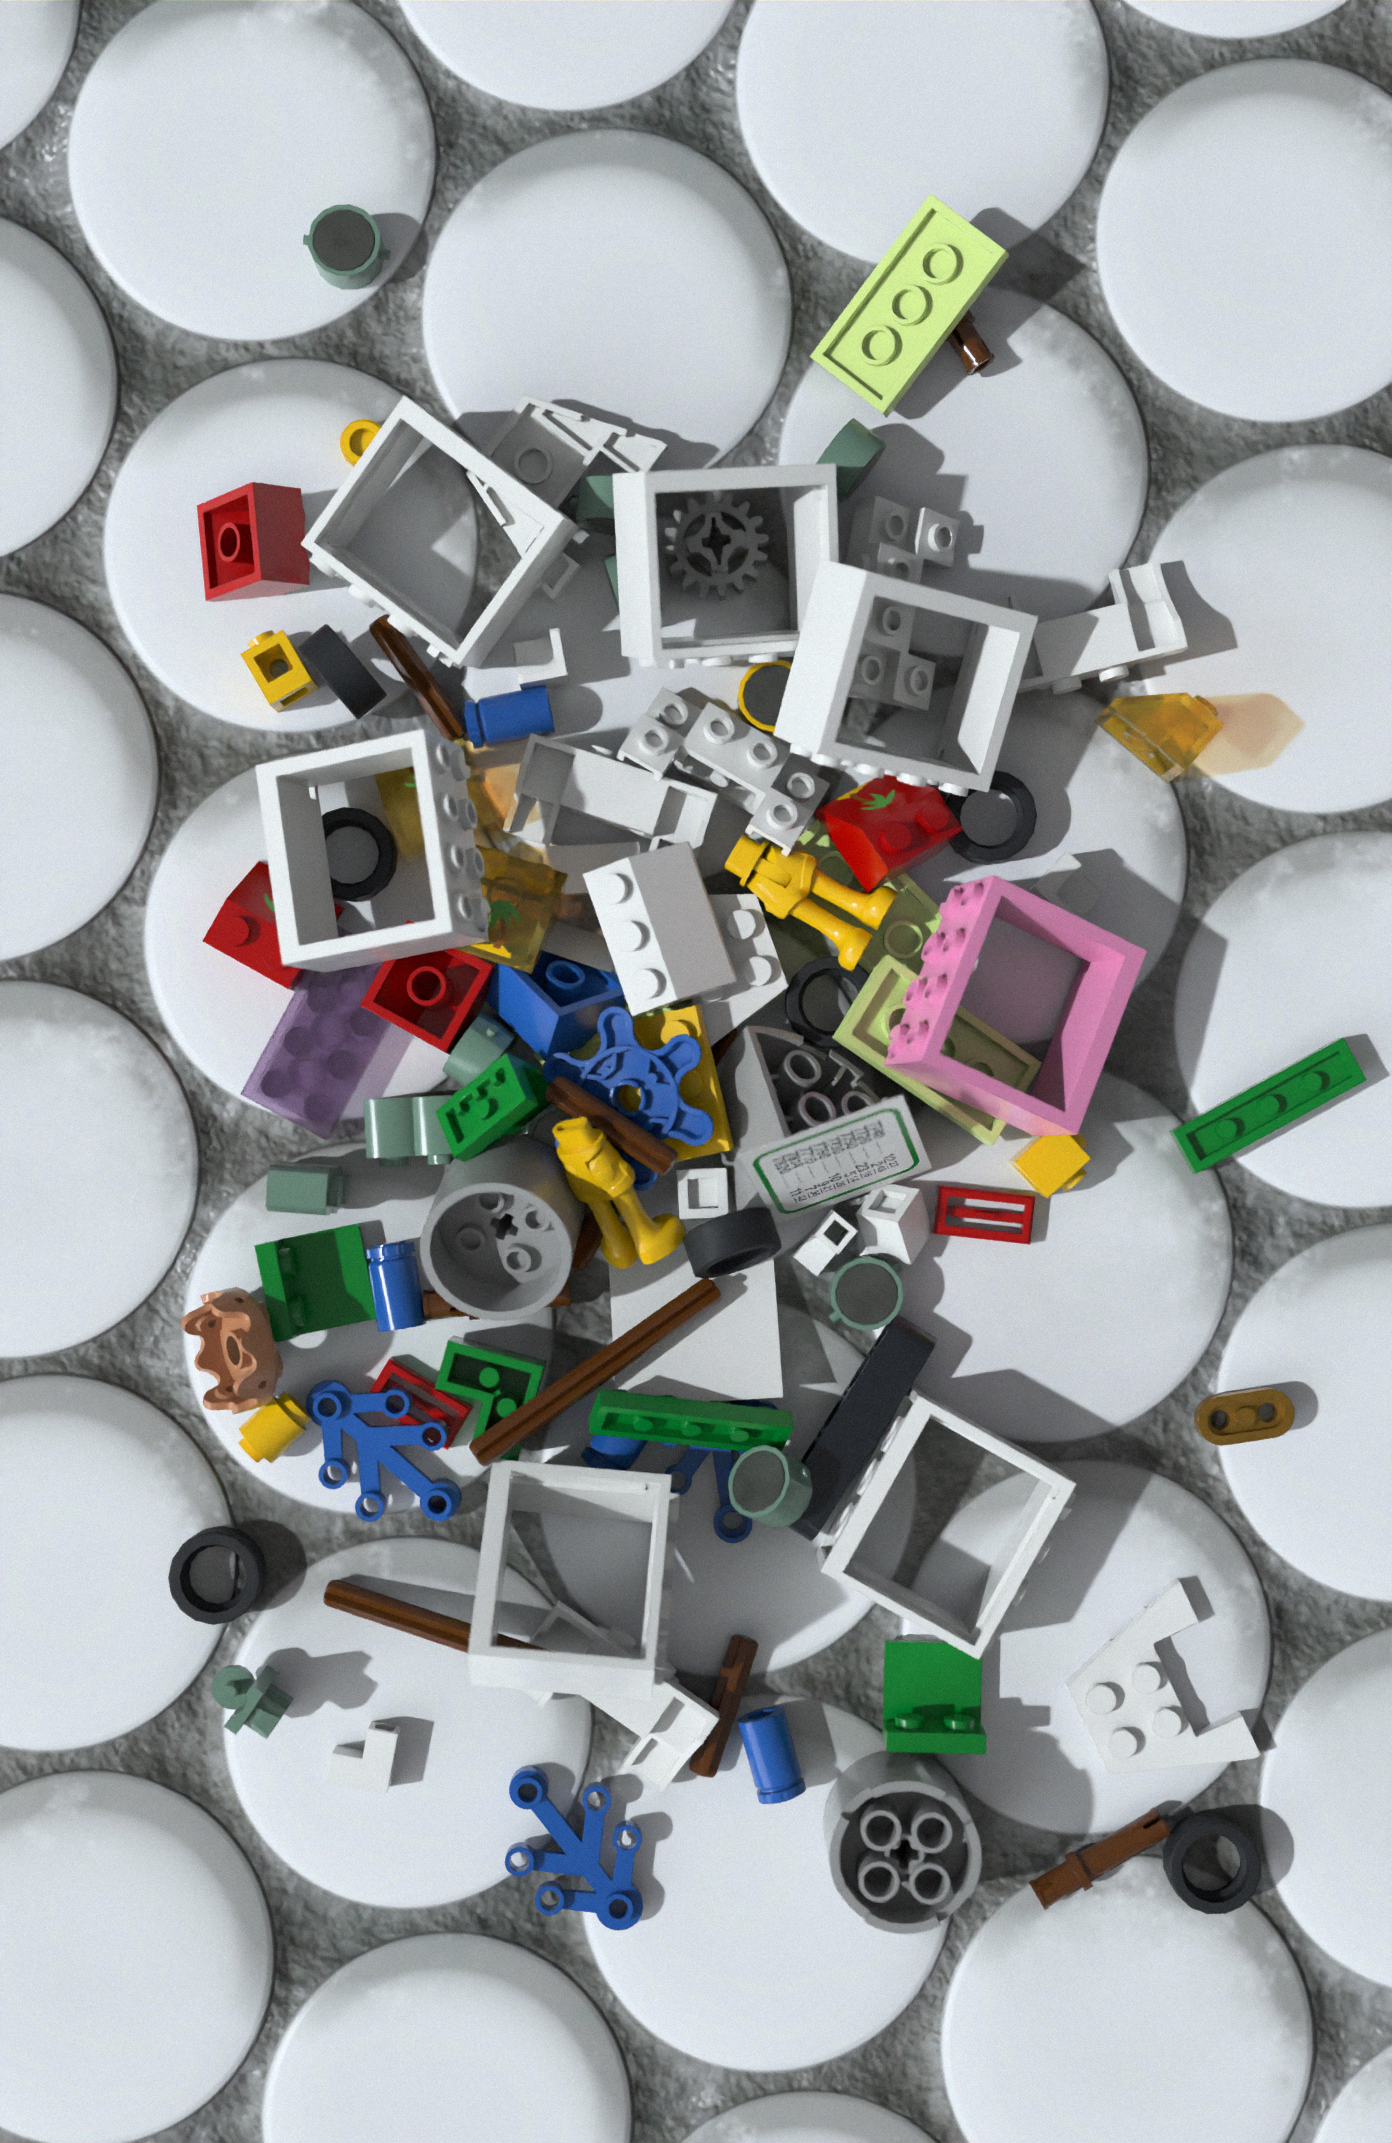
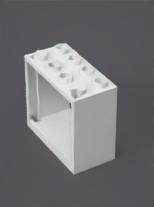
M404 395L308 532L301 545L313 553L309 561L316 565L317 569L331 578L337 576L343 581L348 580L351 582L352 585L348 591L355 598L370 608H373L375 605L383 611L386 609L390 612L391 615L387 621L393 627L410 638L414 635L420 640L424 638L431 645L426 651L434 658L439 659L449 668L452 665L458 669H461L463 666L479 668L580 526L429 410ZM424 436L544 527L465 639L346 549Z
M836 463L612 474L622 656L638 658V665L640 667L654 666V669L684 668V659L685 663H702V666H721L732 664V660H748L752 663L775 662L778 661V657H793L796 652L820 558L839 563ZM785 486L790 629L662 638L655 493Z
M820 558L773 735L790 742V752L810 757L811 761L825 766L840 768L841 764L855 767V771L866 775L883 778L884 774L897 777L896 780L919 787H926V783L939 786V790L967 797L969 788L988 792L1038 616ZM875 595L974 621L935 759L837 736Z
M425 729L255 765L282 965L326 973L489 941L487 914H491L488 901L482 895L480 878L484 876L485 866L482 854L475 846L473 829L477 827L478 818L475 805L468 797L466 779L470 778L471 771L470 766L465 763L464 750L461 749L460 745ZM414 766L436 919L339 938L318 786Z
M911 1386L890 1419L816 1552L820 1571L979 1660L985 1649L990 1651L995 1641H999L1004 1629V1624L1000 1623L1009 1605L1015 1608L1023 1598L1028 1587V1581L1024 1578L1032 1563L1040 1564L1047 1555L1053 1541L1049 1533L1057 1518L1064 1520L1072 1510L1070 1506L1077 1495L1072 1491L1076 1483L1060 1468ZM929 1417L1040 1479L962 1619L852 1558Z
M500 1459L492 1463L468 1649L471 1685L652 1701L653 1684L663 1685L668 1639L658 1638V1635L668 1636L672 1589L662 1587L672 1588L680 1494L670 1493L672 1475ZM513 1510L652 1523L640 1659L496 1647Z

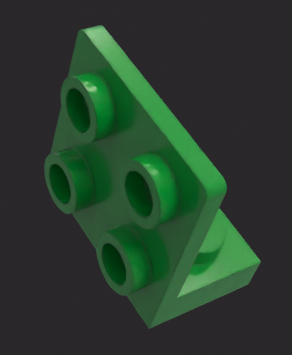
M505 1053L435 1111L453 1157L467 1162L495 1139H500L502 1135H514L535 1118L538 1113L552 1103L545 1098V1092L549 1084L544 1078L543 1070Z
M351 1224L254 1245L275 1343L294 1339L301 1334L376 1318L368 1262L360 1225Z
M886 1640L884 1642L882 1739L886 1752L986 1754V1733L981 1724L982 1655L978 1660L945 1641Z

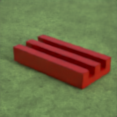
M937 1185L933 1234L1030 1245L1035 1196ZM949 1196L1024 1205L1023 1214L947 1206V1199ZM947 1215L1022 1224L1021 1233L945 1225V1217Z
M390 1357L370 1392H381L383 1388L389 1390L394 1386H401L390 1379L391 1374L395 1373L457 1410L459 1413L455 1418L410 1391L413 1397V1406L433 1418L444 1421L450 1427L449 1438L443 1445V1448L448 1450L474 1406L453 1393L435 1389L436 1383ZM389 1401L391 1407H393L394 1409H397V1410H401V1409H402V1408H400L399 1406H397V1405H395L394 1403H392V1402ZM409 1412L403 1417L396 1419L403 1424L425 1423ZM434 1427L426 1428V1437L433 1442L441 1441L439 1430Z

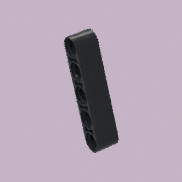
M899 1314L889 1324L885 1325L801 1459V1462L810 1471L813 1488L812 1496L807 1509L800 1518L787 1527L809 1541L815 1539L930 1357L937 1343V1338Z

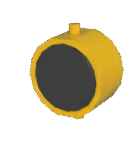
M778 660L775 662L755 663V665L749 668L740 682L737 696L739 716L743 722L762 733L774 734L792 667L790 662Z

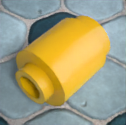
M284 1391L278 1398L272 1396L267 1404L260 1407L239 1427L243 1438L238 1443L255 1462L259 1463L264 1458L268 1462L273 1463L307 1431L305 1425L312 1418L295 1397L289 1392Z

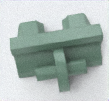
M229 1665L222 1668L215 1675L211 1689L214 1700L221 1707L236 1709L224 1727L237 1735L245 1724L265 1739L269 1737L294 1700L293 1697L272 1684L279 1674L277 1671L267 1665L255 1680L253 1674L247 1668L241 1665Z

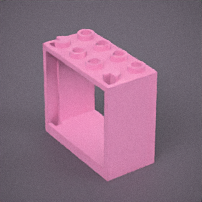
M996 875L954 886V889L950 890L946 902L940 905L939 914L942 916L937 932L928 938L922 950L921 959L925 962L919 977L911 982L905 993L903 1004L907 1007L900 1024H897L888 1036L891 1042L887 1049L889 1053L884 1066L1033 1136L1078 1134L1147 950ZM994 916L1083 960L1031 1096L940 1053Z

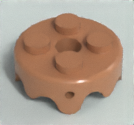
M239 1287L201 1295L202 1302L205 1305L186 1314L182 1318L181 1327L187 1334L200 1337V1350L194 1360L196 1369L213 1375L218 1381L217 1386L206 1391L204 1394L203 1406L209 1410H232L233 1415L264 1406L271 1400L276 1389L277 1380L283 1374V1363L280 1354L276 1350L266 1305L262 1301L257 1302L249 1292Z

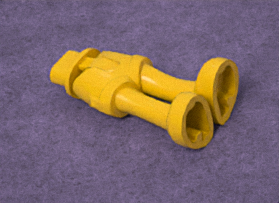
M742 834L728 857L724 868L741 878L740 885L743 887L747 886L753 894L764 902L767 912L780 919H786L790 914L814 927L832 940L839 950V964L853 972L874 935L837 918L807 898L808 894L813 893L833 903L877 931L895 901L898 892L889 886H882L871 894L860 893L842 885L818 870V860L804 850L790 851L789 855L785 856L781 853L782 847L770 845V842L767 840L760 844Z
M586 1117L565 1120L554 1126L552 1132L559 1142L557 1154L563 1162L571 1190L578 1200L586 1202L590 1206L603 1234L601 1240L602 1254L610 1265L619 1269L629 1268L638 1257L643 1264H652L669 1255L681 1244L683 1237L686 1235V1228L681 1219L671 1213H663L652 1219L648 1216L633 1187L635 1171L619 1155L613 1145L606 1140L602 1130L593 1129ZM610 1200L614 1202L623 1217V1222L619 1220Z

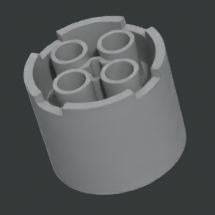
M508 1134L502 1135L500 1139H495L467 1162L456 1158L452 1160L443 1176L420 1239V1255L425 1274L438 1294L450 1305L477 1318L507 1321L523 1318L538 1312L550 1304L560 1293L571 1269L584 1218L585 1202H581L573 1194L565 1174L563 1162L558 1157L557 1150L530 1137ZM504 1214L512 1215L511 1219L503 1217Z
M880 1751L865 1756L853 1763L834 1783L826 1800L823 1816V1830L831 1875L837 1892L840 1893L852 1910L864 1918L865 1923L891 1933H921L941 1926V1921L953 1914L967 1897L971 1898L981 1872L982 1850L980 1839L959 1786L941 1765L919 1753ZM900 1840H909L910 1845L906 1846L905 1854H896L895 1849L899 1848Z

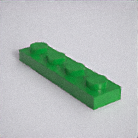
M1337 1038L1169 1132L1191 1172L1197 1174L1363 1083L1367 1079L1344 1038Z
M600 1389L589 1416V1434L745 1452L753 1447L762 1445L771 1446L782 1451L794 1428L792 1411L776 1410L767 1406L750 1407L726 1404L716 1400L707 1402L681 1399L672 1395L656 1396L630 1393L622 1389Z

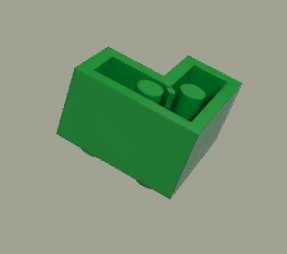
M453 1335L447 1342L435 1389L483 1401L473 1441L538 1395L547 1360ZM525 1440L500 1458L519 1461Z

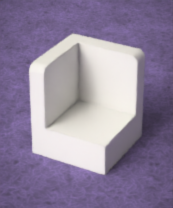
M559 628L549 629L550 637L513 643L521 690L546 685L547 690L570 685Z
M1068 851L1061 855L1028 890V892L1080 918H1083L1102 897L1101 891L1077 870L1082 864Z
M726 1168L676 1170L679 1219L716 1218L729 1213Z
M888 1184L872 1190L856 1213L867 1250L871 1256L912 1264L933 1231L921 1190L916 1188Z

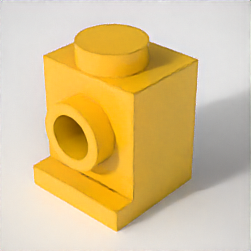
M273 630L256 636L248 643L250 649L240 654L269 705L277 713L319 689L290 638L283 630L276 634ZM279 662L287 663L288 672L278 678L273 677L272 669L274 665Z

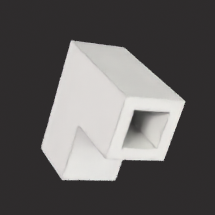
M830 1209L795 1251L793 1257L818 1276L836 1253L839 1254L858 1231L835 1211Z
M372 1721L368 1727L364 1750L336 1745L332 1752L326 1783L386 1795L391 1785L401 1726Z

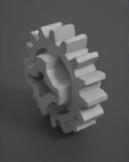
M707 492L706 504L701 506L695 499H688L689 513L687 515L677 510L673 513V520L679 527L666 528L665 538L675 544L664 548V558L677 560L669 568L670 575L675 577L684 574L682 589L687 592L694 585L699 586L700 599L703 600L706 599L710 590H716L720 601H725L727 588L733 587L736 593L742 595L745 589L743 583L745 578L755 583L759 579V573L753 566L766 565L768 555L757 550L767 546L769 541L767 534H756V531L763 525L762 517L757 516L751 519L747 517L750 510V503L747 501L738 508L732 506L733 498L731 493L726 494L722 503H716L713 493ZM722 517L732 520L741 529L733 530L722 521ZM704 519V526L697 535L688 536V539H685L691 527ZM712 528L715 529L716 538H719V542L723 546L722 554L720 555V565H717L716 555H713L712 549L709 548L710 539H712ZM748 554L744 563L736 571L729 574L728 567L734 559ZM690 564H701L710 571V576L699 573Z

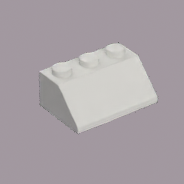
M689 841L630 856L583 874L632 1016L650 1014L738 981Z

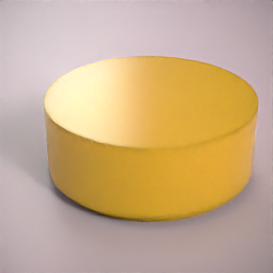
M359 419L350 423L342 432L340 448L344 458L353 468L382 428L377 422L369 419Z

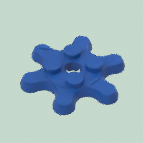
M612 1006L605 1009L598 1018L597 1028L600 1034L601 1045L598 1053L593 1058L580 1060L568 1053L558 1052L552 1054L544 1063L543 1074L548 1084L555 1077L565 1076L661 1141L666 1138H677L688 1145L698 1146L709 1141L713 1135L714 1123L709 1113L703 1109L688 1105L683 1100L680 1092V1082L683 1076L688 1071L694 1069L700 1063L702 1057V1048L693 1036L679 1034L671 1038L661 1049H646L639 1044L635 1037L632 1015L628 1010L620 1006ZM625 1084L632 1085L641 1090V1104L637 1111L626 1110L619 1101L620 1089ZM557 1139L555 1140L556 1150L559 1146ZM612 1144L619 1155L635 1171L634 1189L644 1191L651 1188L656 1183L658 1174Z

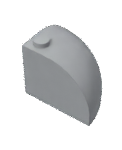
M746 1026L728 1053L720 1079V1088L735 1147L729 1151L720 1152L723 1166L727 1169V1180L737 1210L754 1207L767 1208L737 1157L738 1155L889 1099L884 1097L880 1100L861 1080L864 1073L833 1050H830L826 1055L811 1046L803 1044L804 1036L764 1026Z

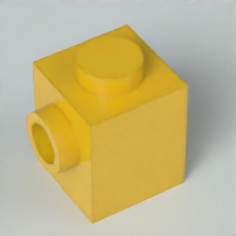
M1078 1132L1075 1135L1035 1136L1009 1162L1040 1197L1048 1198L1060 1187L1066 1192L1075 1186L1087 1174L1083 1166L1091 1158L1083 1150L1088 1143Z

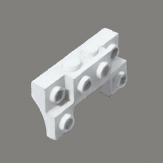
M879 496L857 498L848 554L844 565L920 585L923 564L939 570L952 568L960 521L925 507L910 509ZM874 596L847 697L887 703L913 711H928L936 663L908 654L916 609L915 605Z
M1159 559L1123 570L1115 569L1110 571L1108 576L1115 605L1036 624L1017 693L1037 688L1038 691L1052 688L1054 695L1067 693L1081 688V680L1099 676L1101 683L1115 681L1128 676V668H1132L1135 664L1182 653L1188 647L1181 618L1167 590ZM1017 594L1010 595L1006 599L990 602L994 605L1022 612Z
M664 687L661 688L646 713H642L620 747L617 758L621 761L628 757L655 773L653 779L660 782L674 761L673 769L753 814L754 816L750 820L745 833L752 835L754 831L783 847L781 853L785 856L789 855L830 786V783L790 761L789 758L792 753L790 748L783 745L774 735L760 732L741 721L734 712L725 708H719L709 701L702 710Z
M530 733L502 830L503 832L550 846L561 811L563 810L651 839L649 851L689 841L697 862L718 794L664 776L658 782L653 779L655 773L638 763L634 767L618 762V753L600 746L591 745L588 752Z
M559 1600L534 1636H531L527 1642L554 1652L640 1659L641 1655L639 1651L633 1648L636 1644L635 1640L623 1630L615 1626L607 1630L600 1624L597 1627ZM667 1661L663 1685L653 1684L652 1701L581 1695L640 1736L625 1757L623 1765L627 1768L632 1767L655 1783L657 1789L662 1792L666 1790L690 1756L703 1744L719 1721V1711L681 1686L679 1679L674 1676L676 1669ZM520 1689L536 1700L537 1705L541 1708L546 1705L554 1693Z

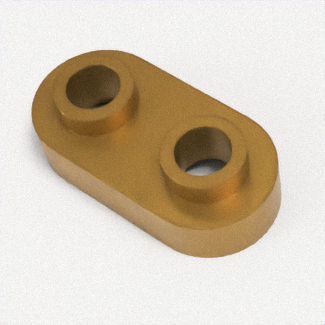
M1262 1387L1206 1397L1198 1404L1195 1410L1194 1424L1197 1432L1205 1440L1215 1445L1225 1446L1282 1436L1291 1428L1294 1422L1295 1410L1291 1400L1284 1393L1274 1388ZM1265 1403H1270L1273 1406L1272 1416L1267 1420H1261L1258 1414L1259 1408ZM1222 1410L1226 1416L1224 1424L1220 1427H1213L1210 1422L1211 1415L1215 1411Z

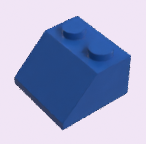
M531 946L510 952V958L498 956L485 1000L544 1061H547L554 1053H569L582 1048L598 1032L597 1022L600 1014L609 1007H623L627 1003L619 977L613 971L609 973Z

